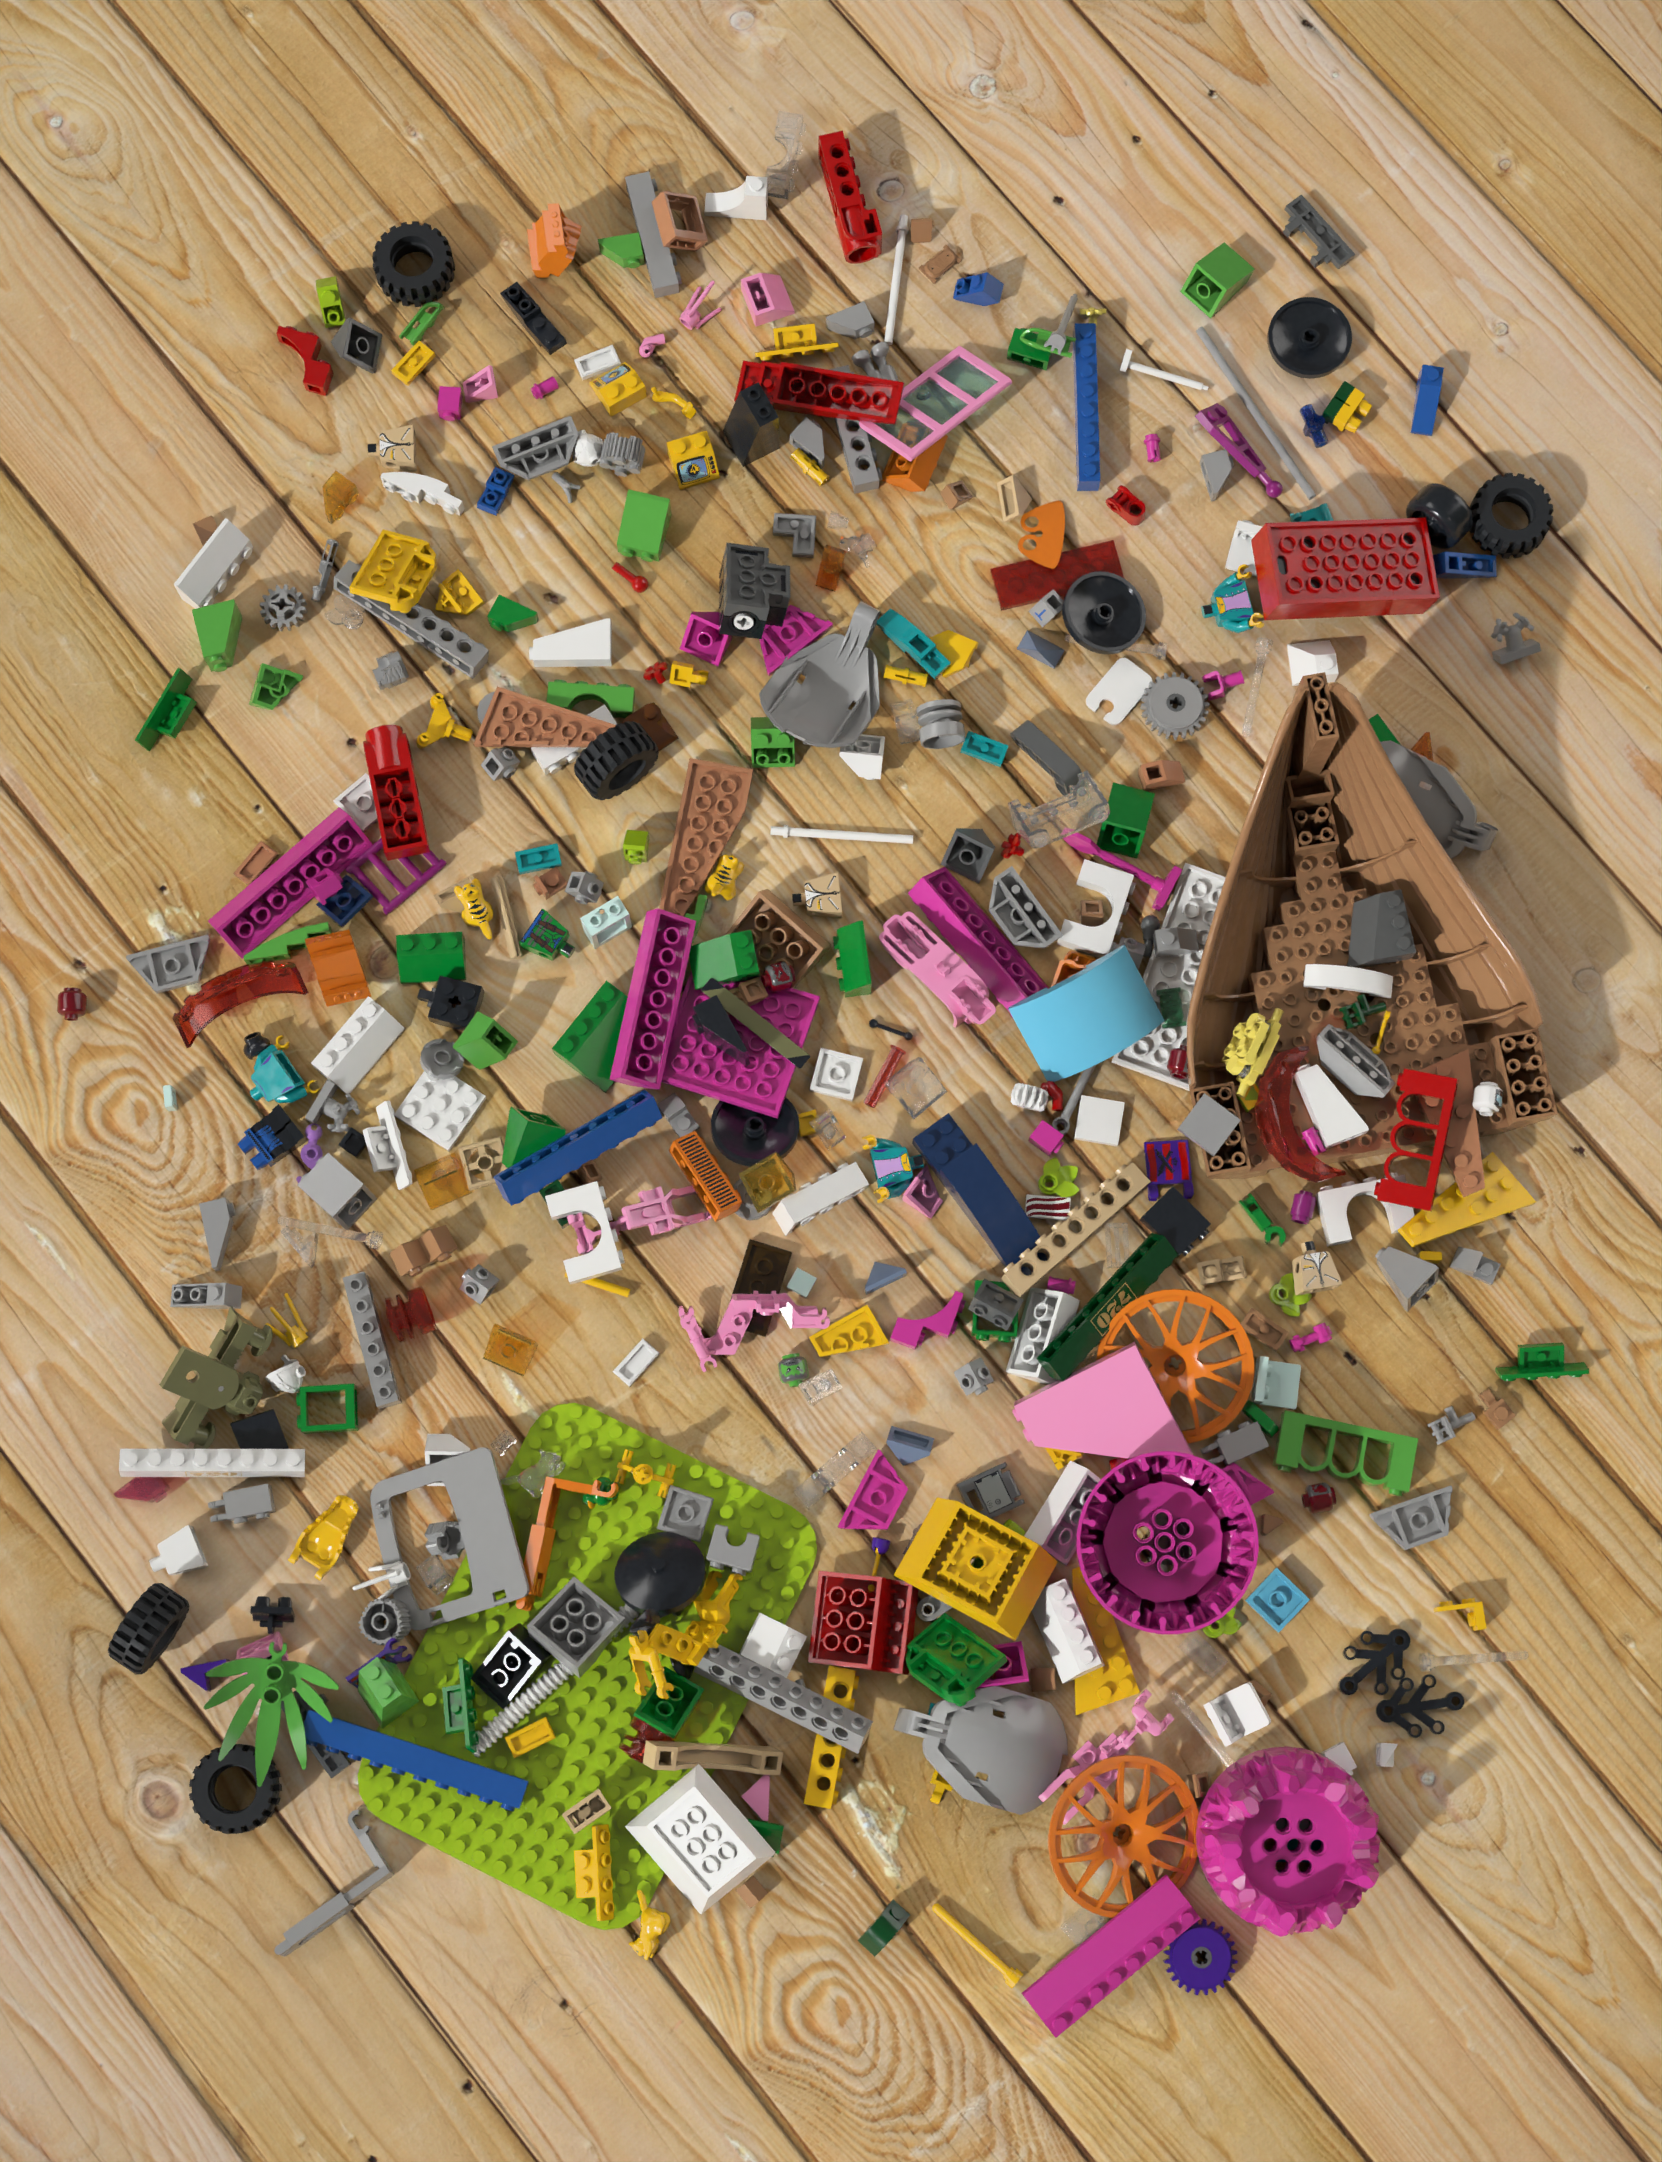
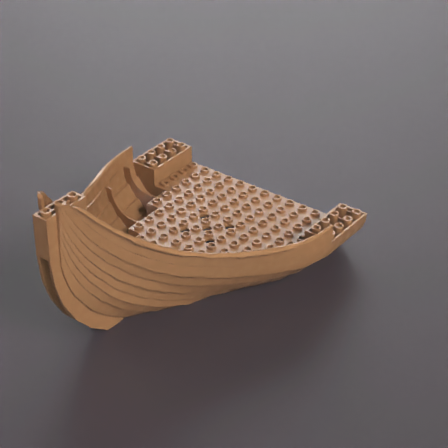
M1325 672L1302 676L1292 703L1287 708L1280 723L1232 856L1209 929L1190 1001L1187 1019L1188 1083L1193 1108L1205 1093L1240 1119V1122L1214 1156L1201 1148L1207 1178L1247 1179L1264 1176L1269 1170L1302 1164H1307L1309 1168L1396 1152L1390 1142V1134L1393 1127L1403 1121L1397 1112V1101L1404 1093L1400 1091V1086H1397L1399 1073H1403L1404 1068L1415 1071L1421 1070L1469 1049L1473 1091L1481 1082H1494L1503 1091L1502 1108L1498 1112L1493 1113L1492 1116H1483L1476 1110L1479 1137L1502 1134L1548 1120L1558 1114L1538 1029L1544 1021L1536 992L1523 963L1426 823L1390 762L1357 697L1338 682L1330 683L1328 687ZM1402 890L1416 953L1408 960L1361 968L1393 976L1391 998L1373 996V1001L1369 1003V1006L1384 1002L1386 1010L1391 1012L1383 1034V1042L1380 1045L1381 1052L1377 1056L1385 1063L1395 1085L1383 1098L1355 1095L1321 1065L1316 1037L1328 1024L1333 1025L1335 1028L1346 1030L1342 1019L1344 1016L1342 1012H1339V1009L1358 1002L1357 996L1363 992L1326 988L1324 990L1303 987L1305 965L1347 966L1353 903L1379 893ZM1320 999H1327L1330 1002V1009L1327 1011L1320 1010L1318 1008V1001ZM1275 1008H1279L1284 1011L1279 1021L1281 1027L1278 1035L1280 1037L1263 1074L1258 1075L1255 1081L1266 1101L1246 1113L1235 1094L1240 1086V1082L1236 1080L1238 1075H1232L1226 1070V1064L1221 1062L1224 1050L1230 1044L1233 1031L1239 1023L1247 1022L1253 1013L1265 1016V1021L1271 1019ZM1385 1011L1364 1017L1366 1021L1364 1024L1356 1029L1353 1028L1346 1031L1351 1032L1372 1051L1375 1045L1370 1042V1036L1372 1034H1379ZM1306 1064H1310V1066L1317 1064L1369 1128L1366 1134L1330 1147L1314 1157L1306 1140L1302 1139V1132L1311 1127L1315 1128L1293 1077L1298 1072L1297 1068ZM1416 1096L1408 1097L1403 1104L1404 1115L1410 1120L1428 1123ZM1406 1126L1398 1132L1396 1142L1402 1150L1406 1151L1434 1146L1436 1139L1431 1129Z

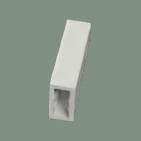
M602 619L534 639L533 647H529V658L533 660L535 667L612 666L611 619Z
M1306 1064L1297 1068L1298 1072L1293 1076L1315 1129H1318V1136L1326 1149L1364 1135L1369 1131L1366 1123L1317 1064L1314 1066Z

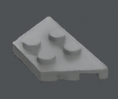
M207 934L126 956V959L156 993L200 983L210 937Z
M1450 1485L1369 1514V1517L1403 1550L1447 1536L1449 1533L1448 1521L1451 1510L1452 1486Z

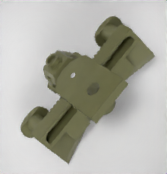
M230 1306L224 1330H219L210 1345L212 1351L209 1356L182 1345L159 1384L163 1389L180 1396L175 1405L176 1408L162 1420L163 1426L174 1440L186 1445L189 1442L195 1443L194 1449H208L215 1438L216 1430L212 1422H208L204 1426L201 1424V1420H204V1416H206V1412H209V1408L215 1410L225 1405L226 1411L236 1416L241 1413H253L263 1396V1388L260 1384L259 1376L249 1371L237 1373L234 1369V1364L237 1363L239 1356L242 1355L241 1352H244L243 1348L246 1345L252 1346L251 1353L253 1356H260L267 1350L273 1337L270 1326L265 1325L263 1329H260L233 1309V1306ZM190 1371H194L196 1376L193 1379H186L187 1374Z

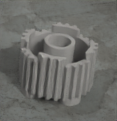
M614 432L607 434L603 442L600 467L614 470L617 476L626 477L627 473L640 474L645 454V447L642 445L643 440L631 435L629 439L621 436L618 437L619 433Z
M394 1598L370 1601V1604H367L368 1607H365V1611L362 1612L361 1621L358 1622L361 1624L359 1629H362L360 1633H364L365 1637H368V1641H372L376 1645H386L391 1638H396L397 1642H400V1640L404 1639L403 1636H407L411 1630L409 1610H406L405 1603Z

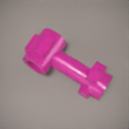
M1324 1322L1313 1327V1333L1301 1338L1299 1335L1293 1336V1339L1289 1340L1292 1350L1294 1352H1301L1305 1350V1345L1318 1340L1322 1344L1331 1340L1332 1332L1330 1327L1326 1326Z

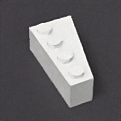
M856 1162L850 1165L844 1163L836 1169L837 1172L831 1175L827 1172L818 1178V1182L814 1184L808 1182L799 1188V1192L795 1194L789 1192L780 1198L781 1202L772 1214L785 1236L792 1233L793 1228L800 1223L801 1226L806 1225L816 1217V1213L823 1215L835 1206L834 1203L837 1202L840 1205L867 1188L869 1183Z

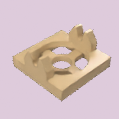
M501 1136L458 1148L469 1191L496 1184L494 1177L492 1178L491 1169L494 1164L502 1162L504 1145ZM485 1147L494 1149L499 1153V1156L491 1157L487 1155ZM478 1150L479 1157L476 1162L469 1164L470 1156L474 1151ZM483 1157H488L491 1160V1166L487 1169L479 1167V1160ZM502 1164L500 1172L507 1169L504 1164ZM479 1169L484 1172L486 1180L476 1178L471 1171Z

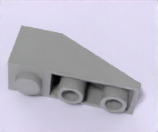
M229 1283L172 1285L170 1307L229 1309L230 1306H233V1309H241L242 1286Z

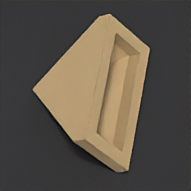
M1012 475L997 483L1003 522L1005 523L1021 516L1032 501V498L1017 477Z
M470 875L435 894L434 897L440 907L462 912L464 906L456 896L454 888L457 885L463 888L465 884L472 883L474 877Z

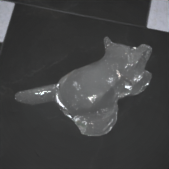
M540 1449L541 1458L538 1463L526 1468L519 1475L503 1478L500 1481L501 1484L505 1485L518 1482L533 1497H541L546 1476L553 1477L558 1475L564 1469L565 1463L560 1462L561 1457L556 1453Z

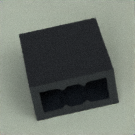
M1174 1187L1169 1189L1140 1219L1152 1233L1166 1237L1177 1252V1258L1181 1254L1186 1256L1194 1248L1192 1243L1197 1238L1201 1241L1210 1232L1207 1228L1211 1225Z

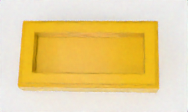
M544 1717L506 1736L505 1740L513 1757L517 1758L555 1739L556 1735L548 1718Z

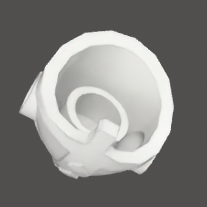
M580 430L572 453L573 461L582 466H597L600 463L603 440L596 435L587 434L585 430Z
M283 1355L281 1359L285 1364L268 1374L265 1379L276 1392L280 1390L289 1393L298 1392L306 1371L302 1365H299L298 1360L289 1359L286 1355Z

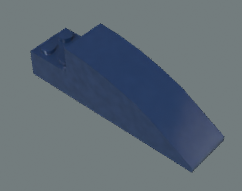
M949 1113L913 1138L912 1144L1005 1267L1011 1262L1014 1264L1021 1260L1019 1256L1027 1248L1032 1250L1037 1246L1035 1242L1040 1238V1235L977 1143L972 1145ZM1037 1253V1257L1041 1261H1047V1256L1044 1253ZM1021 1267L1024 1275H1031V1270L1028 1267Z

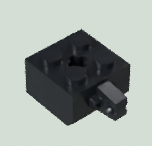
M440 976L436 988H432V991L420 989L417 998L428 1003L427 1007L430 1008L428 1019L430 1022L464 1031L477 1011L479 1012L485 992L482 986ZM459 1001L461 1005H456V1007L453 1008L452 1004Z

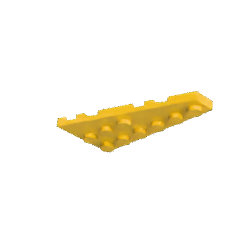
M1492 1151L1482 1160L1484 1189L1463 1198L1455 1182L1434 1199L1432 1212L1421 1210L1399 1228L1398 1232L1411 1247H1415L1435 1240L1438 1237L1497 1218L1500 1215L1534 1205L1536 1201Z
M1080 1567L1072 1569V1591L1105 1666L1074 1679L1075 1716L1140 1693L1113 1615L1095 1598L1087 1586Z

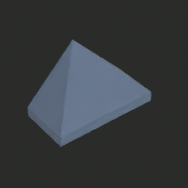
M1028 630L1017 647V650L1055 669L1065 651Z
M874 1262L865 1286L866 1295L907 1275L906 1269Z
M891 1426L886 1443L904 1466L930 1456L934 1438Z

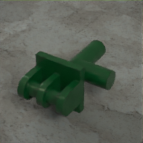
M1365 994L1357 996L1358 1002L1339 1009V1012L1343 1013V1021L1347 1023L1346 1030L1356 1029L1366 1022L1364 1017L1386 1011L1385 1003L1369 1006Z

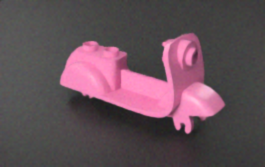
M906 912L902 916L894 915L883 924L884 931L879 935V939L885 950L899 965L910 970L948 1007L953 1014V1026L955 1028L964 1021L967 1024H983L995 1014L996 1008L988 999L989 990L983 980L912 912Z

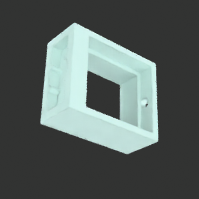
M618 896L580 918L584 933L594 949L632 928L630 915ZM600 910L605 911L603 914L599 913Z

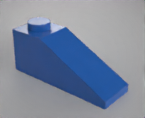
M1422 365L1417 380L1411 433L1432 436L1442 385L1443 367Z
M1442 552L1433 555L1436 578L1497 577L1496 556L1457 552Z

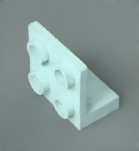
M1259 1356L1256 1359L1251 1401L1259 1405L1296 1409L1301 1365L1270 1361L1269 1357Z

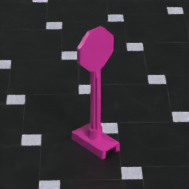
M1065 830L1062 838L1071 847L1086 854L1097 855L1109 864L1151 885V888L1158 891L1152 908L1157 911L1164 907L1182 872V869L1174 866L1165 879L1158 876L1154 877L1119 857L1101 850L1091 839L1080 833Z

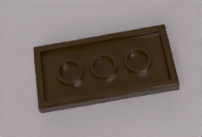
M750 1239L732 1294H753V1291H758L759 1294H771V1291H776V1294H780L792 1252ZM753 1309L752 1318L746 1332L766 1337L773 1315H761L760 1312H756V1309Z

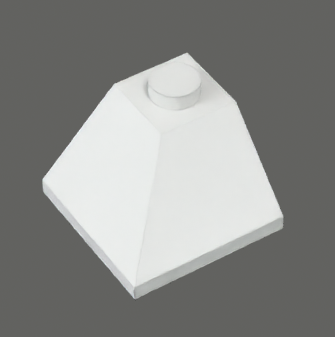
M1330 640L1287 644L1292 686H1298L1302 676L1322 672L1326 674L1327 683L1335 682L1339 672L1336 653Z
M861 734L855 743L840 747L839 756L858 777H863L867 780L881 779L885 737Z
M427 1434L425 1464L427 1466L469 1452L471 1449L451 1434ZM438 1481V1482L429 1484V1485H427V1486H445V1485H444V1483H443L442 1481Z

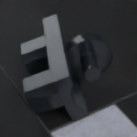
M258 1596L255 1606H251L250 1613L253 1616V1621H260V1627H267L268 1634H274L275 1628H283V1622L295 1621L290 1597L278 1598V1607H270L269 1597Z

